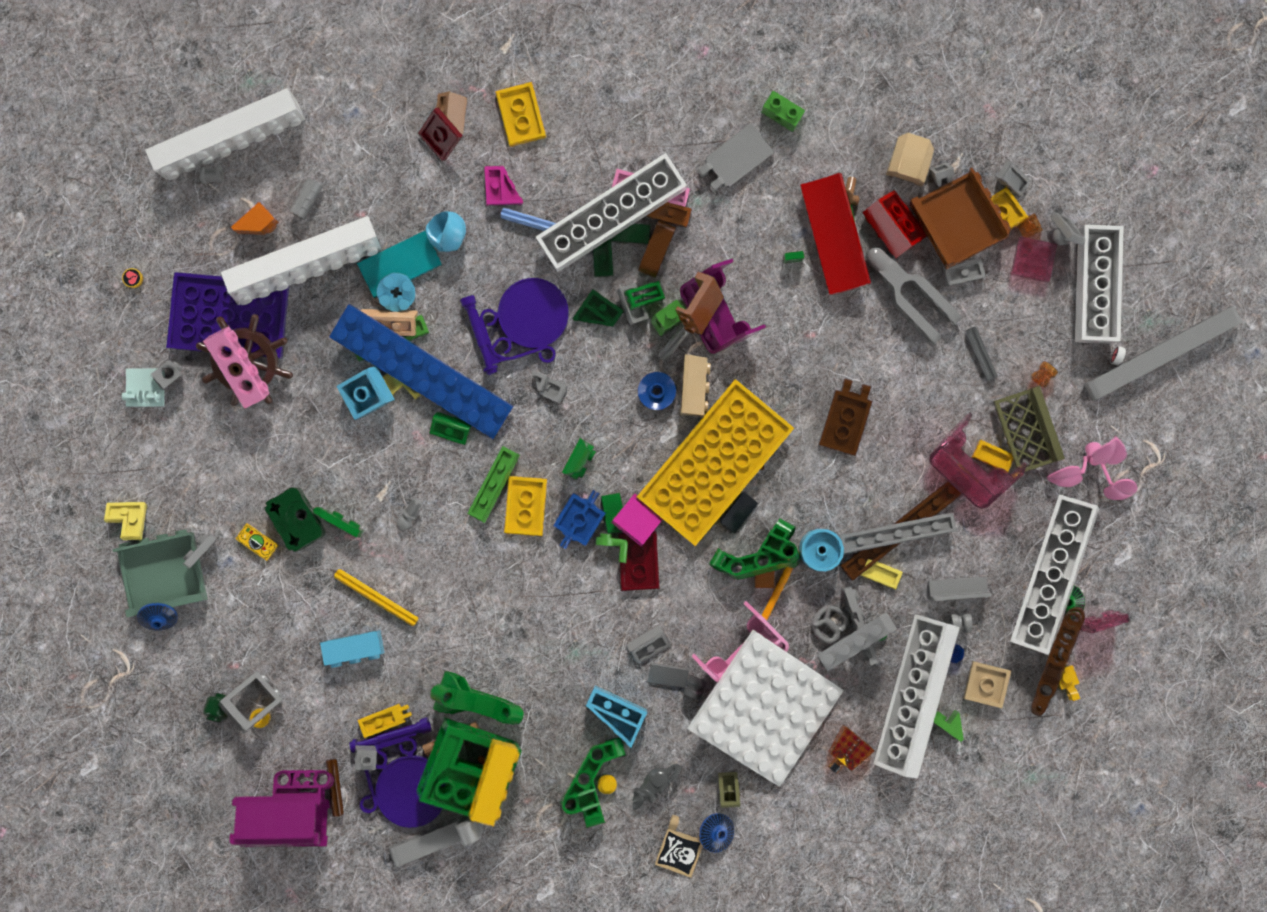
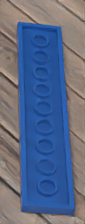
M351 304L347 305L329 338L492 439L495 438L514 407Z

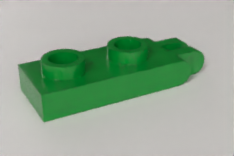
M315 507L313 510L314 514L356 538L361 537L364 531L360 529V524L352 520L347 522L343 519L344 516L336 511L331 513L322 507Z

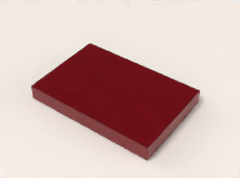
M653 531L642 546L638 545L625 533H618L619 539H626L628 541L627 562H620L621 591L660 589L657 531Z

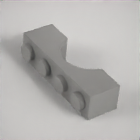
M886 612L819 653L818 657L826 670L830 671L892 633L897 628Z

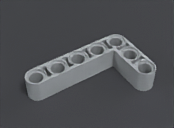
M462 816L394 844L388 849L395 867H398L460 841L463 846L474 843L480 839L484 830L481 823L471 821L468 816Z

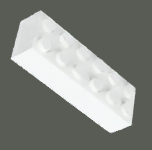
M1084 225L1078 229L1086 241L1082 245L1078 244L1075 343L1114 344L1121 341L1124 226Z

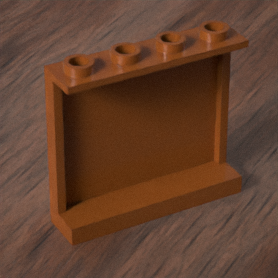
M970 168L969 173L921 198L917 196L910 201V208L946 270L1007 239L1010 234L1011 228L1009 223L1002 219L999 206L992 202V195L989 189L984 188L981 183L982 178L980 174L975 172L973 168Z

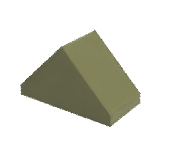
M718 773L719 803L721 808L741 807L738 773Z

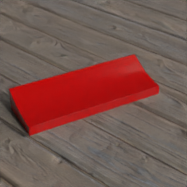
M836 173L800 184L829 295H838L871 284L842 173Z

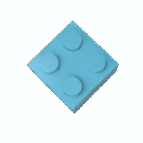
M376 366L367 368L336 386L354 420L365 417L395 400Z

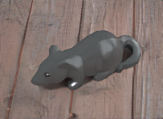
M673 764L668 768H654L650 770L640 788L636 787L634 789L633 810L639 809L646 799H650L649 802L652 804L657 798L656 793L659 792L661 794L678 776L682 767L679 764Z

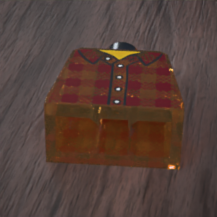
M843 724L828 750L835 757L828 767L836 774L843 766L853 771L875 750Z

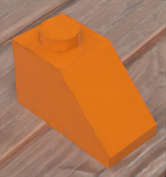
M258 202L231 228L238 234L266 235L273 232L279 222L264 205Z

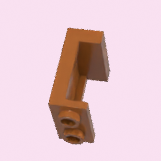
M697 272L694 279L699 286L698 292L687 309L677 307L675 311L687 332L692 334L695 332L702 335L724 297L714 277Z

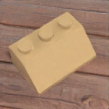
M687 354L684 356L680 412L682 416L703 417L704 412H708V401H705V393L709 394V382H706V374L710 375L711 363H707V358Z

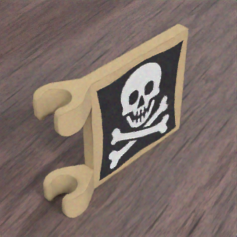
M672 815L655 865L691 878L703 846L699 839V833L697 838L676 831L679 817Z

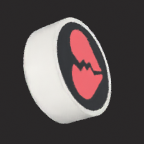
M1116 346L1110 359L1111 364L1119 366L1122 363L1126 353L1125 348Z

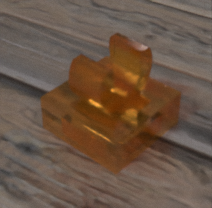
M1035 213L1028 216V219H1025L1024 222L1018 225L1023 239L1043 231Z

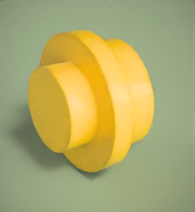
M606 774L599 778L598 789L600 792L611 794L616 790L617 781L612 775Z

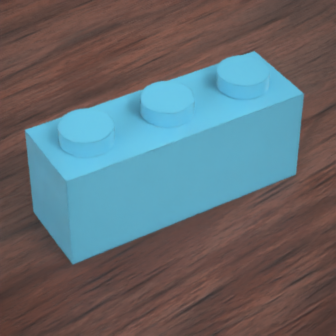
M381 630L320 643L324 666L330 665L331 668L342 666V662L349 661L350 664L359 663L361 658L368 657V660L378 659L380 654L385 653Z

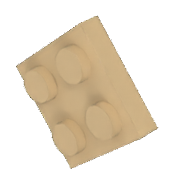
M972 661L963 698L1003 708L1011 670Z

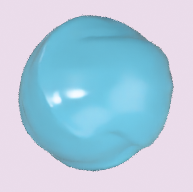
M443 211L436 214L426 225L427 238L430 244L440 252L456 251L465 238V222L457 213Z

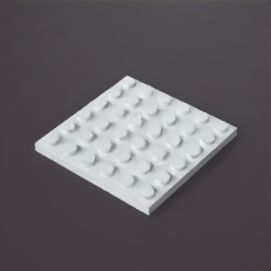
M752 630L688 726V729L780 787L844 690Z

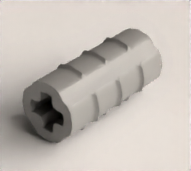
M307 178L289 212L305 220L323 186Z

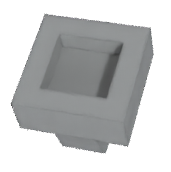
M948 163L929 168L930 176L933 177L937 186H942L941 180L946 178L947 183L952 182V176L955 175L954 168Z

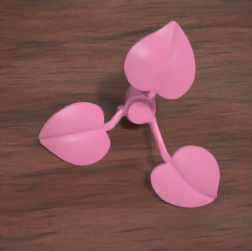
M1114 437L1103 446L1097 442L1087 444L1085 446L1087 456L1083 457L1084 462L1081 470L1078 466H1068L1047 476L1050 482L1060 487H1072L1083 480L1081 474L1085 473L1087 462L1094 466L1101 465L1110 485L1103 490L1104 495L1108 499L1124 500L1131 497L1137 491V484L1133 480L1121 479L1113 483L1104 465L1107 463L1112 465L1124 461L1127 456L1124 444L1117 437Z

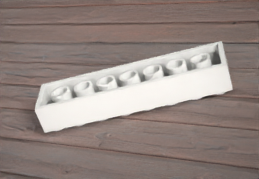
M286 88L152 146L145 151L154 171L166 180H173L185 171H194L197 166L210 164L215 158L220 156L226 157L236 149L247 148L252 142L263 141L268 135L279 134L289 126H298L305 118L297 99Z
M665 153L536 236V239L556 271L559 272L687 189V185Z
M366 216L222 271L221 275L228 293L238 305H246L253 299L267 297L276 290H285L294 283H303L307 278L321 276L324 272L331 269L337 270L342 265L349 262L355 263L367 255L373 256L382 249L370 219Z
M1059 494L1010 642L1048 655L1050 654L1099 511L1097 505Z
M915 614L874 765L904 777L918 778L960 627Z

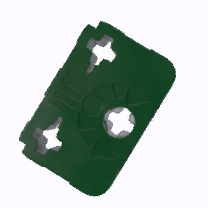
M291 487L266 502L267 506L264 509L289 551H301L325 536V528L318 516L314 514V509L300 488ZM276 505H280L279 511H274ZM301 511H306V518L300 517ZM295 538L300 539L298 541V544L293 543L295 541Z

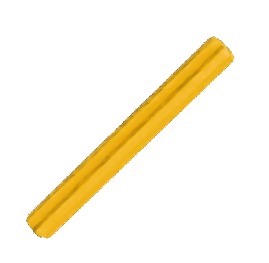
M338 569L334 574L335 579L410 626L416 625L419 619L417 616L341 569Z

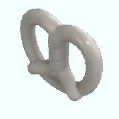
M825 606L815 614L812 628L820 641L826 644H833L839 639L840 633L848 628L850 620L846 612L841 608ZM831 611L842 616L844 620L842 626L839 627L830 619ZM825 613L824 619L819 620L821 616ZM825 624L834 632V636L826 638L821 634L818 627Z

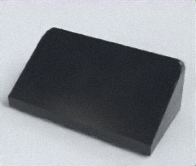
M742 492L720 523L733 533H736L758 503L747 493Z

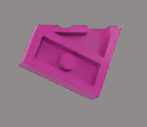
M484 166L486 206L523 205V199L517 193L515 185L508 177L504 166Z

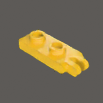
M399 703L358 719L363 737L366 738L405 723V718L412 716L411 711L403 714V710L408 709L409 705L401 707Z

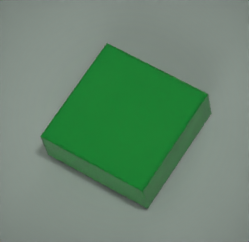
M804 251L785 253L783 263L802 262L804 260Z

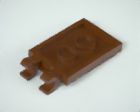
M844 379L841 391L835 390L818 445L856 456L873 402L867 399L871 386L862 384L860 394L850 391L853 381Z

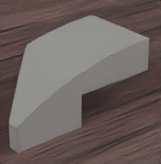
M533 370L532 375L535 378L538 392L543 397L560 404L567 386Z

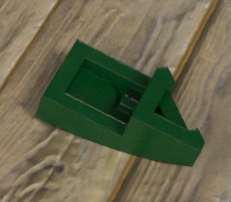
M634 223L618 233L611 241L623 244L648 245L651 225Z

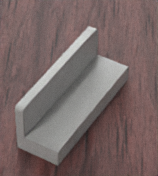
M986 576L928 581L929 600L932 601L992 597L991 592H988Z

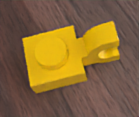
M1073 665L1066 666L1058 687L1060 690L1066 689L1069 700L1076 701L1081 698L1074 685L1080 683Z

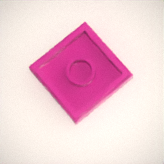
M634 493L611 523L638 545L642 546L663 519L638 499Z

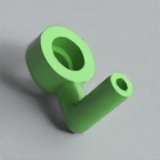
M600 533V537H596V545L619 546V562L626 563L628 541L626 539L611 538L612 534Z

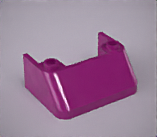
M732 258L711 265L701 273L714 277L721 289L726 283V277L722 269L733 263L734 260ZM694 278L683 284L680 288V295L686 308L689 307L699 290V286ZM723 298L700 337L706 349L710 353L716 354L748 339L765 329L766 326L763 324L751 329L746 321L742 320L736 323Z

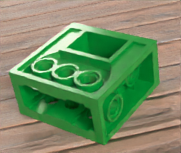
M444 717L416 792L421 802L469 817L470 808L484 766L458 758L464 739L489 748L492 739L514 744L518 749L519 757L522 749L515 740ZM513 763V767H512V770H511V771H513V773H514V770H515V768H516L517 763H516V764Z

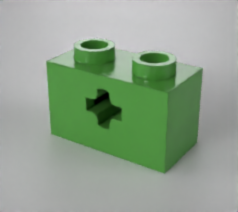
M772 91L763 105L761 113L794 132L806 110L777 92Z

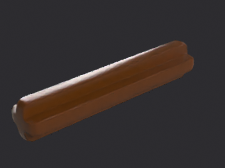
M329 759L326 761L327 772L334 777V784L329 788L333 817H340L344 814L338 764L337 759Z

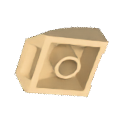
M911 133L899 136L886 175L922 186L925 183L934 152L931 141Z

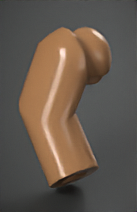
M848 177L845 188L849 203L857 206L860 199L859 196L854 195L857 179L855 177Z

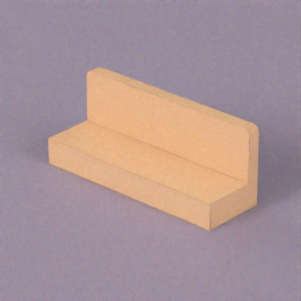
M360 310L401 336L416 335L418 311Z

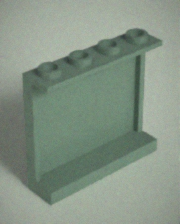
M187 529L176 531L174 536L168 537V534L156 536V540L150 541L149 538L137 540L138 544L131 545L130 542L118 544L119 548L112 549L113 552L118 554L129 609L125 610L126 617L136 616L143 606L152 603H162L176 607L208 600L200 559L190 569L183 565L185 562L183 557L190 550L194 552L197 548L194 532H187Z

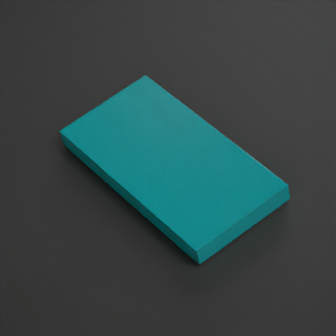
M426 230L357 263L373 298H376L378 284L388 274L402 273L410 280H413L442 266V263L435 248L427 238Z

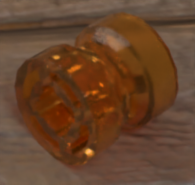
M1043 361L1039 365L1040 369L1031 374V378L1039 386L1046 388L1049 385L1050 378H1055L1058 371L1051 364Z

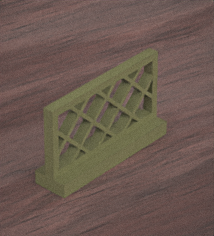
M1040 386L993 401L1018 474L1065 459ZM1026 394L1029 400L1027 408L1017 404L1020 396ZM1006 401L1012 404L1009 414L1001 410L999 403ZM1015 407L1025 411L1021 420L1011 416ZM1027 413L1035 417L1033 426L1023 422ZM1009 419L1019 423L1015 432L1007 427ZM1021 425L1031 429L1027 438L1018 434ZM1034 431L1041 434L1042 439L1039 444L1030 440ZM1016 437L1025 441L1021 450L1014 447L1013 442ZM1028 443L1037 447L1033 456L1024 452ZM1040 449L1047 452L1049 460L1041 461L1036 458ZM1022 455L1031 459L1028 467H1021L1019 461Z

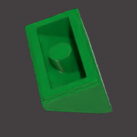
M436 412L432 419L429 434L466 445L472 426L459 418Z

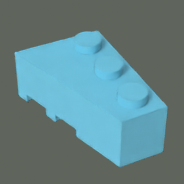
M595 685L586 706L631 748L645 719L647 709Z

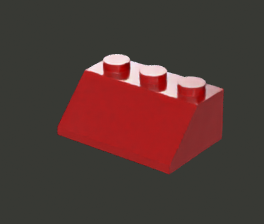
M895 190L881 197L862 212L866 221L871 224L877 236L883 240L889 252L895 258H898L927 237L918 220Z

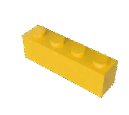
M492 739L470 808L469 817L471 821L494 826L495 821L499 820L501 815V809L499 808L501 802H504L507 796V790L505 789L507 783H510L513 777V771H511L513 763L516 764L519 757L518 749L514 744Z

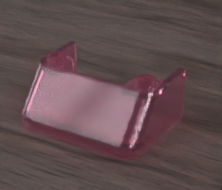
M969 412L932 451L929 462L974 506L984 509L989 507L1024 475L1027 464L1023 462L1011 474L1003 468H995L990 473H986L961 449L966 442V434L962 429L969 424L973 415Z

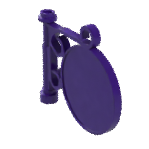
M540 278L519 280L504 292L499 302L498 312L492 309H485L480 316L475 304L477 302L474 295L460 299L462 308L467 312L478 348H480L486 366L483 372H486V375L498 372V365L495 364L515 360L539 352V358L543 363L554 361L556 357L555 350L548 345L555 342L564 332L568 323L569 311L563 293L553 283ZM486 313L494 315V320L491 323H487V326L495 325L497 319H499L500 326L508 337L498 338L493 346L483 320ZM506 341L509 347L504 351L505 355L511 351L512 342L534 350L512 357H504L499 355L494 349L499 342ZM551 350L553 356L551 359L546 360L542 357L540 351Z
M428 717L420 719L419 722L413 725L382 733L376 737L359 742L355 738L349 743L352 753H355V746H375L377 753L384 758L383 764H376V769H383L378 777L376 789H374L369 770H364L371 794L364 796L360 801V808L363 812L372 813L378 806L383 815L392 823L408 828L426 825L440 814L443 808L419 801L416 792L428 758L414 755L417 749V742L411 736H415L417 733L426 734L432 732ZM411 741L413 743V750H405L401 742ZM401 743L399 749L406 756L396 758L387 764L388 756L381 748ZM372 797L374 807L368 809L364 806V800Z

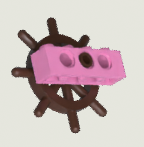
M256 314L251 316L249 328H236L232 330L224 318L219 316L216 318V322L221 330L207 337L203 341L204 343L198 342L196 344L198 350L211 354L210 362L213 372L204 376L202 382L207 384L218 379L220 383L233 391L230 401L233 406H236L239 401L244 409L262 400L267 404H271L273 400L267 385L273 380L274 376L278 375L287 379L293 377L292 372L278 368L276 349L288 343L287 338L282 337L271 343L265 335L256 331L259 316ZM238 338L246 339L244 348L239 344ZM253 342H255L261 347L260 349L251 352ZM225 346L229 347L231 352L226 351ZM266 355L268 364L256 359ZM257 369L266 372L263 379L259 377Z

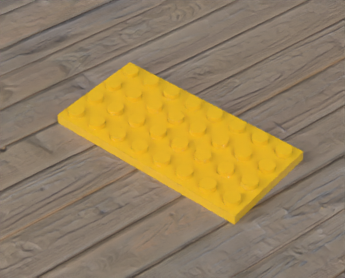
M735 379L637 495V498L696 546L794 430V427Z

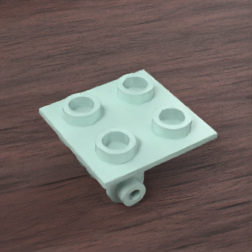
M158 368L126 369V392L122 393V400H126V407H164L165 389L162 390L150 376ZM165 370L162 371V376H163L164 378H165Z

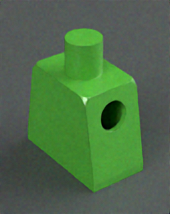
M678 299L657 312L650 321L661 337L682 323L675 310L677 307L686 308Z

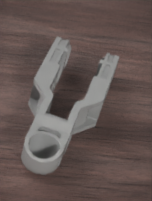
M871 248L867 252L865 257L866 263L891 289L893 306L929 343L935 345L941 339V336L901 295L900 290L903 283H911L928 301L930 300L940 310L939 313L941 315L944 314L954 325L962 319L958 311L925 277L907 274L896 261L891 259L880 248Z

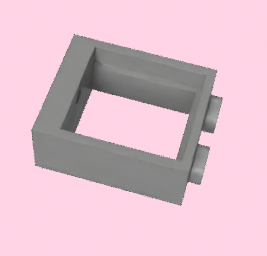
M258 671L218 704L243 734L282 702L281 693L276 688L272 689L268 684V678L263 673L259 674ZM253 681H256L273 702L248 722L230 700Z

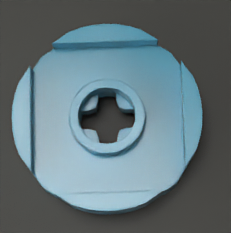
M391 273L380 280L377 287V297L380 304L387 310L399 312L408 309L413 303L415 287L406 275ZM395 287H398L399 291L402 292L397 297H393V293L390 292Z

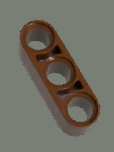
M658 220L638 268L639 272L656 278L676 227Z

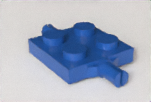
M593 490L588 499L581 498L575 493L571 495L553 525L565 535L559 546L567 549L571 540L578 541L587 546L606 512L594 504L600 495L599 492Z

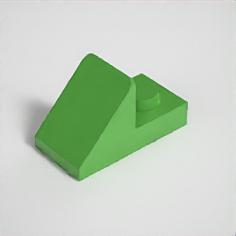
M954 710L948 720L945 721L947 717L937 711L934 723L962 742L964 737L960 713Z

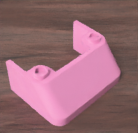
M745 601L743 604L754 614L747 623L748 631L750 633L752 630L756 631L787 652L789 649L788 642ZM742 645L726 661L716 656L705 664L695 654L692 657L718 683Z

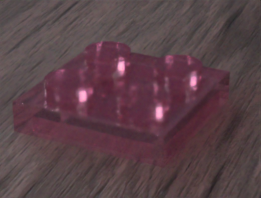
M1021 236L1018 237L1010 275L1047 283L1050 282L1057 244Z
M1113 609L1102 612V616L1097 618L1095 616L1085 618L1081 631L1094 634L1130 622V619L1126 613L1114 611Z

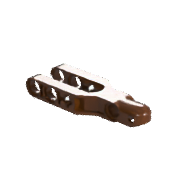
M1072 607L1063 618L1031 704L1033 715L1040 717L1048 708L1051 698L1057 691L1085 620V612L1080 607ZM1070 616H1076L1078 621H1073ZM1064 633L1069 634L1071 639H1067ZM1061 647L1064 648L1062 656L1059 655ZM1042 686H1049L1052 692L1045 693L1042 690Z

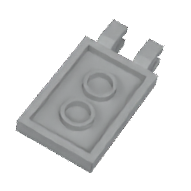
M750 123L708 155L705 160L707 163L700 167L697 173L703 178L711 171H714L718 178L710 184L709 188L715 193L724 185L728 188L732 187L774 155V151L752 123Z

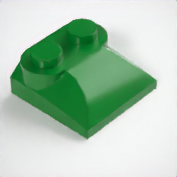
M579 438L562 473L575 480L579 477L583 478L587 470L584 466L588 460L592 461L596 453L593 450L595 446Z

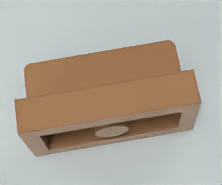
M450 91L438 94L436 108L439 107L458 131L463 134L467 98Z

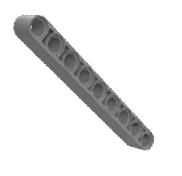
M1232 305L1083 385L1092 401H1095L1230 330L1243 321L1235 306Z

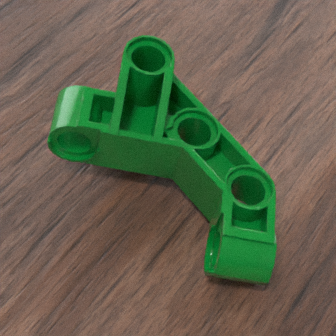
M779 518L757 553L737 558L718 548L709 565L736 580H742L786 567L795 568L800 564V555L796 545L789 540L792 538L796 527ZM761 559L769 560L765 566H760L759 561ZM735 566L742 567L739 573H733L732 571Z
M444 671L441 683L435 685L430 693L431 699L435 701L433 709L440 713L454 715L470 711L493 718L501 723L512 725L519 724L523 720L524 712L519 705L472 689L465 677L453 672Z
M622 738L610 739L591 746L560 799V804L567 814L582 812L586 828L605 823L593 780L603 762L626 756ZM595 749L602 751L600 759L595 760L592 758V752ZM583 773L589 777L588 782L585 784L578 782V777ZM573 799L575 801L574 805L569 808L565 807V802Z

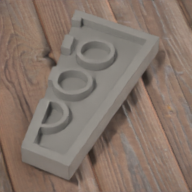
M847 586L841 589L856 631L865 625L863 621L864 613L862 608L858 607L857 600L859 599L856 590H852V587ZM873 644L862 650L866 663L870 665L878 663Z

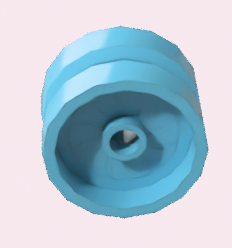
M827 529L811 530L802 537L799 543L800 559L807 567L813 570L824 572L832 570L840 564L843 558L844 546L842 540L836 533ZM821 546H823V554L818 551Z

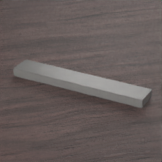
M952 512L839 535V538L844 546V554L956 532L957 529Z

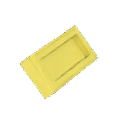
M868 559L866 565L870 563L872 560ZM876 562L862 573L861 576L896 590L903 572Z

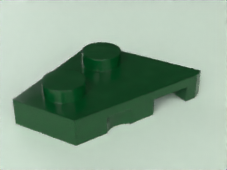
M592 289L572 320L614 327L624 313V310L595 289Z

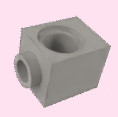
M168 360L151 373L150 376L164 390L182 376L180 372L182 368L175 361L171 362ZM170 369L173 372V377L170 379L164 378L162 371Z
M355 746L354 766L356 770H376L377 750L375 746Z

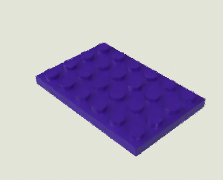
M174 272L166 348L204 352L198 350L196 344L198 342L204 343L203 341L207 337L221 330L216 322V318L219 316L224 318L232 330L236 328H249L251 316L256 314L259 316L256 331L265 335L271 343L284 337L289 286L285 290L271 292L267 297L253 299L249 304L238 305L228 293L222 276ZM238 338L239 344L244 348L246 339ZM253 342L251 352H254L260 349L261 347L255 342ZM225 346V350L231 352V349ZM283 346L276 349L278 359H282Z

